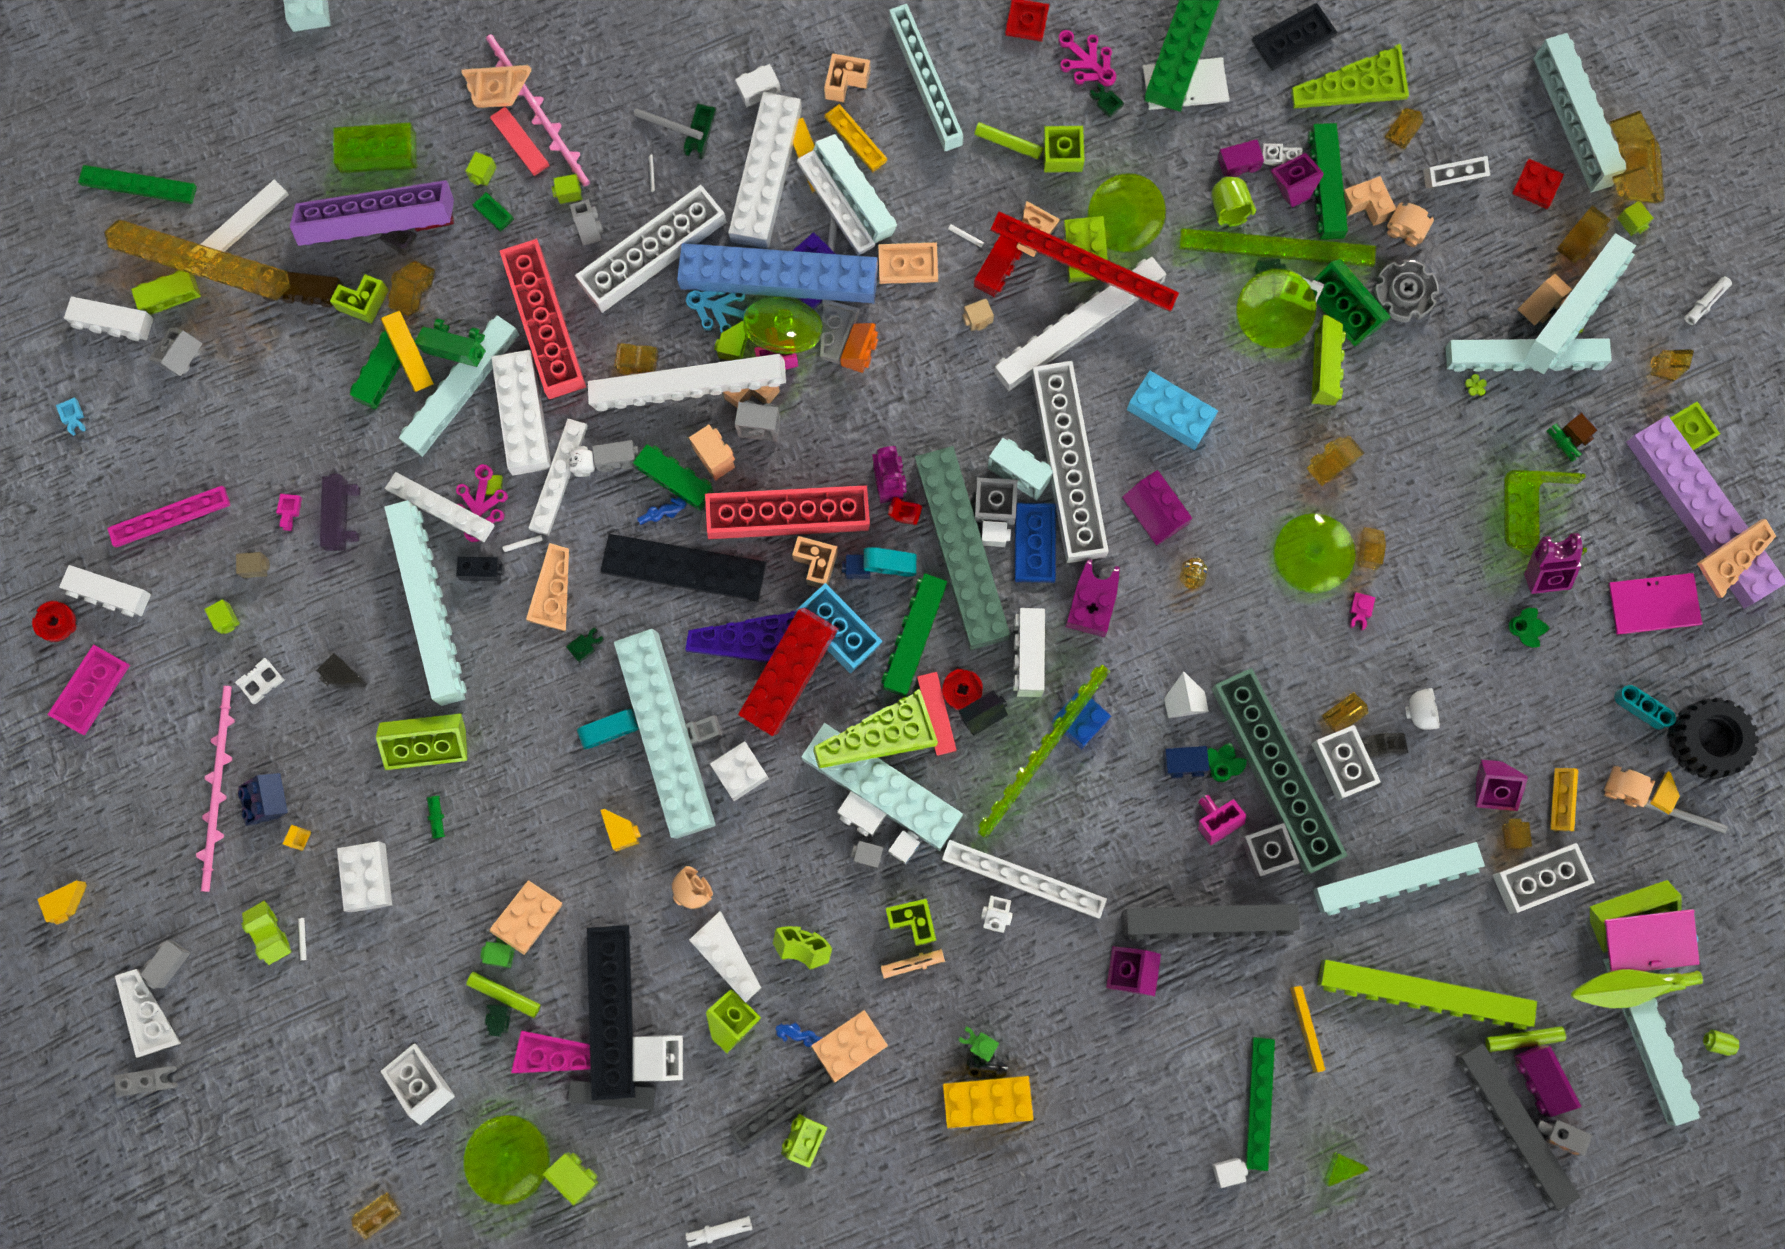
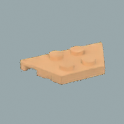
M521 65L462 70V75L467 81V88L477 108L512 106L531 72V67Z

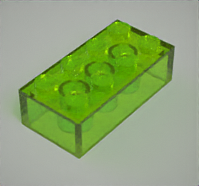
M411 122L333 127L334 165L340 174L417 168V134Z

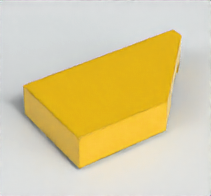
M1669 771L1664 774L1650 804L1668 815L1673 811L1680 797Z

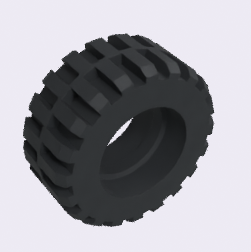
M1707 698L1682 709L1673 724L1675 727L1669 730V735L1672 736V739L1669 740V745L1674 748V752H1672L1674 758L1678 757L1680 760L1678 764L1682 768H1689L1687 772L1692 775L1698 774L1699 778H1710L1711 780L1734 775L1744 770L1747 765H1750L1753 761L1751 756L1756 755L1758 751L1755 744L1759 743V736H1755V732L1758 729L1756 725L1751 723L1753 718L1750 714L1746 715L1744 713L1745 709L1742 706L1735 707V702L1731 700L1724 701L1722 698ZM1703 721L1715 722L1725 731L1728 739V748L1723 757L1711 755L1701 745L1699 729Z

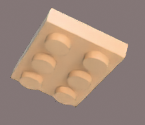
M937 243L878 244L880 284L938 282Z
M528 880L490 928V932L525 955L562 907V902Z
M864 1010L813 1044L811 1048L835 1083L888 1045Z

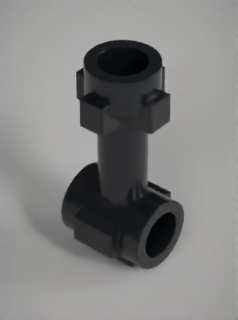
M972 1055L966 1062V1070H968V1074L972 1077L979 1076L981 1072L995 1073V1077L1001 1078L1006 1077L1007 1064L997 1062L996 1065L981 1063L979 1056Z

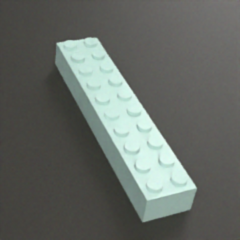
M409 500L385 506L431 698L441 706L465 700L464 693H467L464 681L460 680L459 674L462 673L459 662L455 660L454 655L457 654L455 644L451 643L450 640L452 630L450 624H446L447 610L445 605L441 604L440 598L443 597L440 586L436 584L435 579L438 578L436 568L432 567L431 564L433 554L431 549L427 548L426 541H429L426 530L422 528L421 523L424 522L422 512L418 511L416 505L413 506Z
M649 629L615 641L614 645L670 836L678 839L716 826L659 633Z

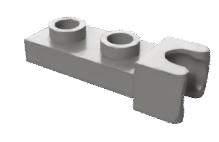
M169 1066L115 1075L116 1097L176 1088L178 1084L176 1082H169L167 1077L171 1072H175L177 1068Z

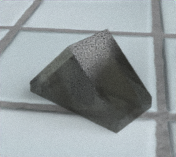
M398 230L382 234L379 239L403 256H406L416 242L417 235L409 230Z

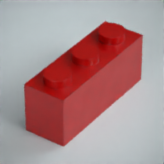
M1001 235L999 236L974 279L975 288L995 297L997 292L1001 293L1006 283L1004 282L1006 276L1010 277L1015 268L1014 262L1016 260L1019 261L1023 255V251L1017 248L1016 242Z

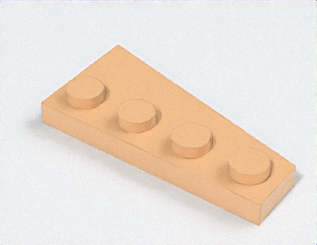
M1766 519L1759 520L1697 563L1717 598H1723L1727 593L1726 590L1737 582L1740 574L1751 566L1754 558L1760 555L1776 537Z
M549 543L526 621L566 632L568 548Z

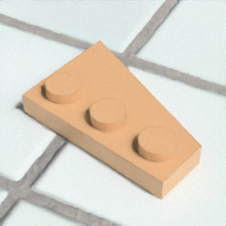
M1026 201L1022 222L1052 234L1058 226L1060 219ZM1017 243V248L1032 257L1036 255V251Z

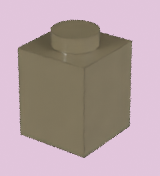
M261 552L236 554V574L242 578L267 576L270 562Z

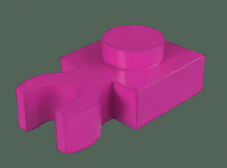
M1357 592L1354 593L1350 613L1355 614V617L1350 621V628L1355 626L1356 621L1361 623L1362 631L1366 628L1367 621L1365 617L1370 618L1372 616L1375 597Z

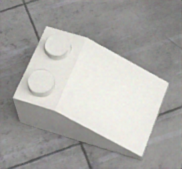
M415 1043L381 1070L382 1075L408 1116L420 1125L455 1097L447 1083Z

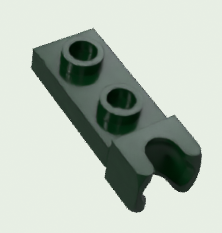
M697 104L690 128L702 132L703 137L701 140L691 136L686 137L683 148L686 156H690L691 151L696 149L699 158H704L716 114L715 107Z

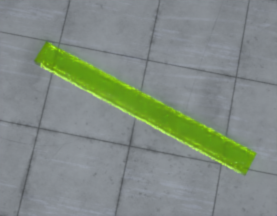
M1185 228L1180 230V250L1330 263L1341 259L1345 265L1374 267L1376 246Z
M1101 664L1100 667L1096 666L1090 674V681L1087 684L1084 683L1077 692L1079 695L1076 700H1071L1065 708L1067 712L1062 718L1058 717L1052 726L1054 727L1050 735L1047 733L1040 742L1042 745L1039 750H1034L1028 758L1030 762L1025 768H1020L1015 775L1016 781L1013 785L1009 784L1003 791L1004 797L1001 801L997 800L991 807L992 813L990 816L983 818L978 825L980 829L977 833L982 837L988 838L1109 675L1111 671Z

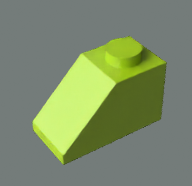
M745 319L721 333L720 339L716 340L714 348L718 358L729 361L743 358L751 329L749 320Z

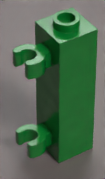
M438 318L434 322L433 329L423 326L414 341L415 345L425 354L474 367L479 365L486 352L480 345L485 335L480 334L478 328L472 327L469 331V338L447 333L450 326L443 324L444 320Z

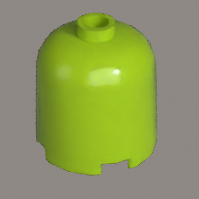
M1224 177L1213 187L1211 199L1218 223L1221 226L1223 224H1228L1229 227L1238 226L1247 222L1248 216L1255 215L1256 208L1244 180L1238 177Z

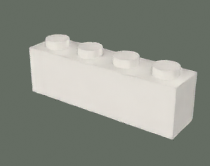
M76 297L70 298L64 319L73 328L79 330L88 328L95 333L108 332L109 335L115 337L123 335L134 341H139V339L147 340L153 323V318L146 311Z
M71 565L68 566L59 588L66 591L65 595L76 599L78 596L85 597L84 601L96 605L99 602L106 609L115 611V608L122 610V614L133 617L134 614L142 617L151 596L150 593L143 589Z

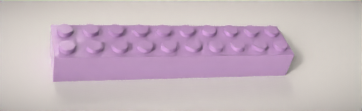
M1668 415L1635 434L1626 442L1706 556L1748 529L1745 522ZM1765 550L1754 558L1751 566L1740 574L1739 579L1734 585L1729 587L1743 608L1754 604L1785 585V578Z

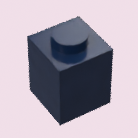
M846 555V561H842V573H846V579H871V572L863 569L864 555Z

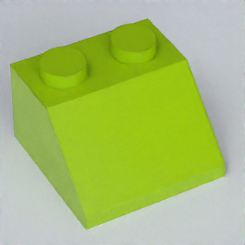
M567 1152L547 1169L543 1176L574 1206L580 1203L599 1182L596 1180L597 1175L590 1168L585 1169L580 1164L582 1160L574 1152L572 1154Z

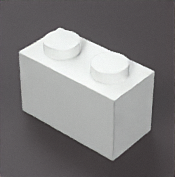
M770 64L760 66L755 71L748 74L744 73L735 79L737 90L746 107L760 102L763 92L772 94L781 92L780 83Z
M852 791L838 810L839 819L847 825L852 823L857 826V831L865 837L868 834L873 837L886 817V813Z

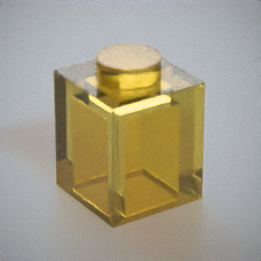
M1521 818L1509 819V823L1502 825L1505 850L1532 847L1529 822H1522Z

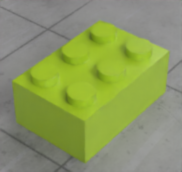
M1104 216L1064 220V241L1108 260ZM1067 266L1068 283L1098 280Z

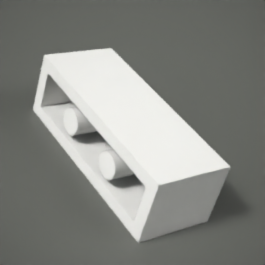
M1484 156L1423 169L1425 187L1431 188L1490 176L1488 157Z

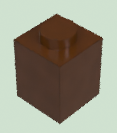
M1582 412L1561 429L1567 437L1570 436L1572 438L1571 442L1576 448L1581 444L1586 446L1594 439L1592 435L1598 431Z

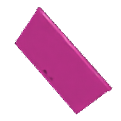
M1694 573L1608 583L1617 635L1703 624Z
M1693 909L1604 920L1610 972L1620 969L1650 971L1700 965Z

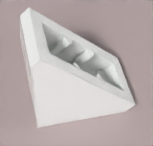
M1183 671L1164 698L1168 719L1209 712L1205 691Z

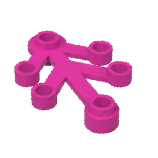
M1062 31L1058 39L1060 46L1069 48L1082 61L1063 59L1060 64L1061 71L1069 72L1071 69H1092L1095 73L1076 72L1074 82L1081 85L1085 81H1098L1105 87L1113 85L1116 81V73L1110 68L1112 49L1109 47L1101 49L1102 68L1097 63L1099 39L1096 35L1091 34L1087 38L1088 55L1073 41L1074 34L1071 31ZM1081 76L1083 79L1078 80L1076 77Z
M481 464L475 469V476L479 479L476 500L470 495V488L467 485L460 484L456 488L457 494L462 496L471 511L480 517L498 502H505L508 498V494L505 491L497 490L491 498L484 502L488 480L493 476V470L485 464ZM487 470L488 475L483 477V472ZM465 487V493L461 494V488ZM500 493L504 494L502 499L498 498ZM457 504V505H459V506H461V507H463V508L466 509V507H465L464 505H462V504ZM494 509L486 520L491 523L501 522L504 519V513L499 509ZM499 512L500 517L495 519V514ZM464 532L467 540L471 542L480 541Z

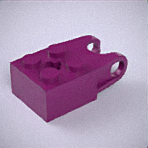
M896 446L877 449L876 454H872V461L880 504L892 502L893 497L904 500L903 493H907L905 475H902V458L898 456Z
M1572 533L1565 540L1557 543H1552L1550 536L1541 538L1531 555L1524 573L1531 594L1570 590L1581 568L1580 560L1583 546L1579 533Z
M1088 559L1076 586L1065 627L1105 638L1117 596L1120 567L1115 566L1111 576L1101 580L1093 575V560ZM1091 607L1095 611L1093 612V614L1088 613L1089 610L1087 609Z

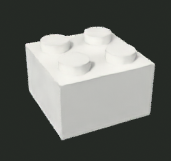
M745 741L710 763L733 801H736L769 779Z

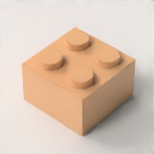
M707 425L689 437L693 450L715 481L735 468L733 452L728 444L724 445L722 436L716 428L712 429L710 425Z

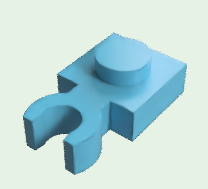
M76 398L56 405L62 423L68 424L67 430L73 436L76 435L74 429L77 426L83 432L86 430L85 425L79 421V419L84 418V415Z

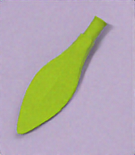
M1620 969L1604 973L1584 983L1571 993V997L1578 1001L1601 1007L1630 1008L1660 995L1684 990L1686 986L1700 985L1703 983V976L1700 971L1684 974H1660L1633 969Z

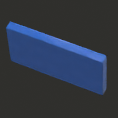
M1016 503L1015 582L1055 583L1056 503Z

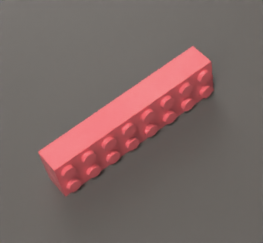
M534 239L500 250L536 367L548 399L586 388L538 240Z
M867 485L705 494L708 539L869 531L870 527Z

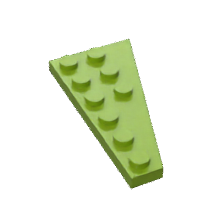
M1401 43L1387 51L1383 50L1375 56L1366 57L1344 66L1336 72H1329L1321 78L1312 79L1293 87L1291 90L1293 109L1408 99L1409 91Z
M918 689L912 695L900 699L892 706H887L863 719L861 723L855 726L852 725L839 735H834L814 746L813 752L819 769L935 747L938 741L921 690Z

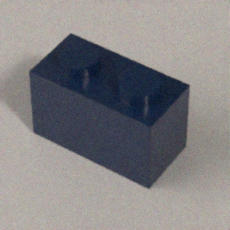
M1207 746L1168 748L1163 751L1165 776H1171V779L1184 778L1183 775L1191 774L1192 778L1204 777V774L1209 771Z

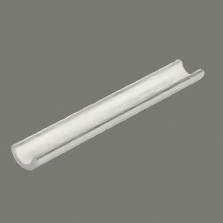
M650 154V156H649L650 185H651V192H654V191H655V186H654L653 155Z
M952 224L948 228L982 248L984 242Z
M542 535L503 546V550L507 552L543 541Z
M299 918L300 961L306 960L304 918Z

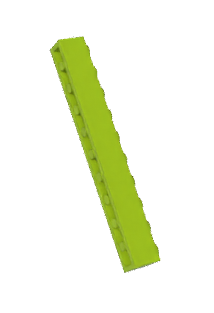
M1321 960L1317 986H1322L1323 991L1336 993V989L1342 990L1344 995L1357 997L1358 993L1366 995L1365 999L1378 1001V998L1387 999L1386 1003L1399 1005L1400 1002L1408 1003L1407 1007L1413 1009H1420L1421 1006L1429 1007V1012L1441 1014L1442 1010L1449 1011L1450 1016L1463 1018V1014L1469 1015L1471 1020L1484 1022L1485 1018L1492 1020V1024L1505 1026V1023L1513 1024V1028L1526 1030L1527 1027H1534L1537 1001L1330 960Z

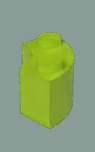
M265 900L242 913V928L252 937L256 946L255 953L260 960L264 959L270 965L292 953L285 932L278 928V919Z
M795 926L780 927L775 930L772 944L782 960H799L809 969L829 963L832 947L819 934L815 932L812 934L801 930V927Z

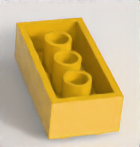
M1029 1076L943 1083L947 1128L1033 1121Z

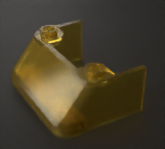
M1641 110L1610 121L1609 125L1616 135L1619 153L1626 162L1624 173L1612 177L1619 197H1623L1624 200L1653 204L1663 202L1665 196L1661 149Z

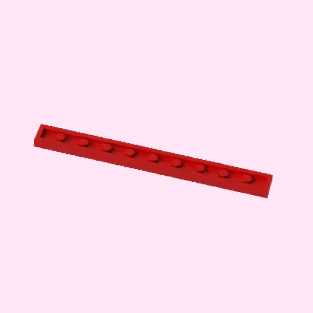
M998 211L990 231L1169 312H1171L1179 295V292L1000 211Z

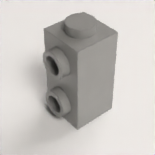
M589 199L571 204L572 215L583 246L602 241L600 232H603L600 220L596 221L595 219L599 218L595 206L591 207Z
M632 440L593 446L595 466L601 472H610L613 468L620 467L621 469L632 468L633 462L640 454L638 446H635Z
M166 940V942H162L158 946L157 953L153 959L148 960L143 966V972L140 976L145 979L144 983L153 989L165 988L191 954L175 941Z

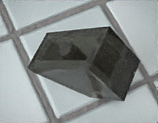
M335 653L316 670L321 675L319 679L326 686L331 684L335 688L365 687L367 685Z
M1381 733L1362 738V743L1369 758H1382L1409 753L1404 733Z

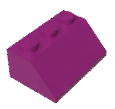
M1158 470L1142 479L1122 496V499L1156 546L1188 526L1192 520L1189 512Z
M1536 1045L1514 1056L1516 1060L1515 1066L1518 1072L1525 1077L1527 1081L1525 1086L1529 1093L1534 1095L1537 1101L1535 1105L1541 1114L1553 1117L1582 1107L1551 1046Z

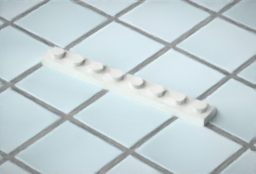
M949 840L942 858L943 861L1098 919L1101 918L1107 898Z

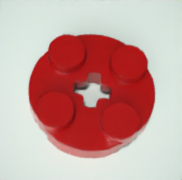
M49 601L39 606L36 610L35 618L32 619L34 632L49 642H58L66 639L71 633L75 632L77 627L75 624L76 616L72 608L58 601ZM53 617L58 619V622L55 626L50 625V623L53 621Z
M957 669L946 676L942 686L943 698L955 710L959 711L982 697L983 684L976 673ZM959 685H962L963 687L967 686V687H968V689L966 690V693H967V694H965V695H963L962 693L959 694V693L957 692V691L959 690V687H958V686H959Z

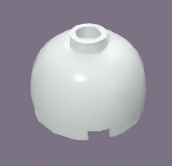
M1433 688L1423 689L1414 693L1409 699V706L1405 707L1407 719L1411 718L1414 725L1420 729L1432 730L1440 728Z

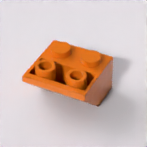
M853 324L840 358L841 366L860 373L864 372L865 367L869 368L872 360L870 356L871 351L875 350L878 344L876 324Z

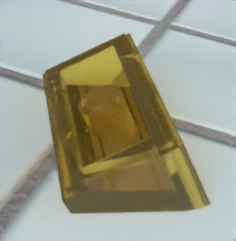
M1404 108L1385 135V139L1405 149L1424 122L1422 112Z
M1353 692L1321 716L1335 733L1350 727L1368 714L1369 711L1367 704Z
M386 1192L353 1216L352 1226L367 1240L401 1215L402 1212L391 1195Z

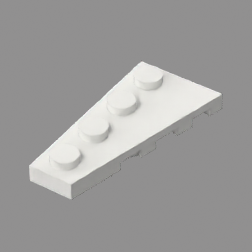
M721 911L689 939L745 1002L762 988Z
M135 969L116 975L115 979L136 1058L181 1044L149 987L144 983L145 980L140 976L139 970Z

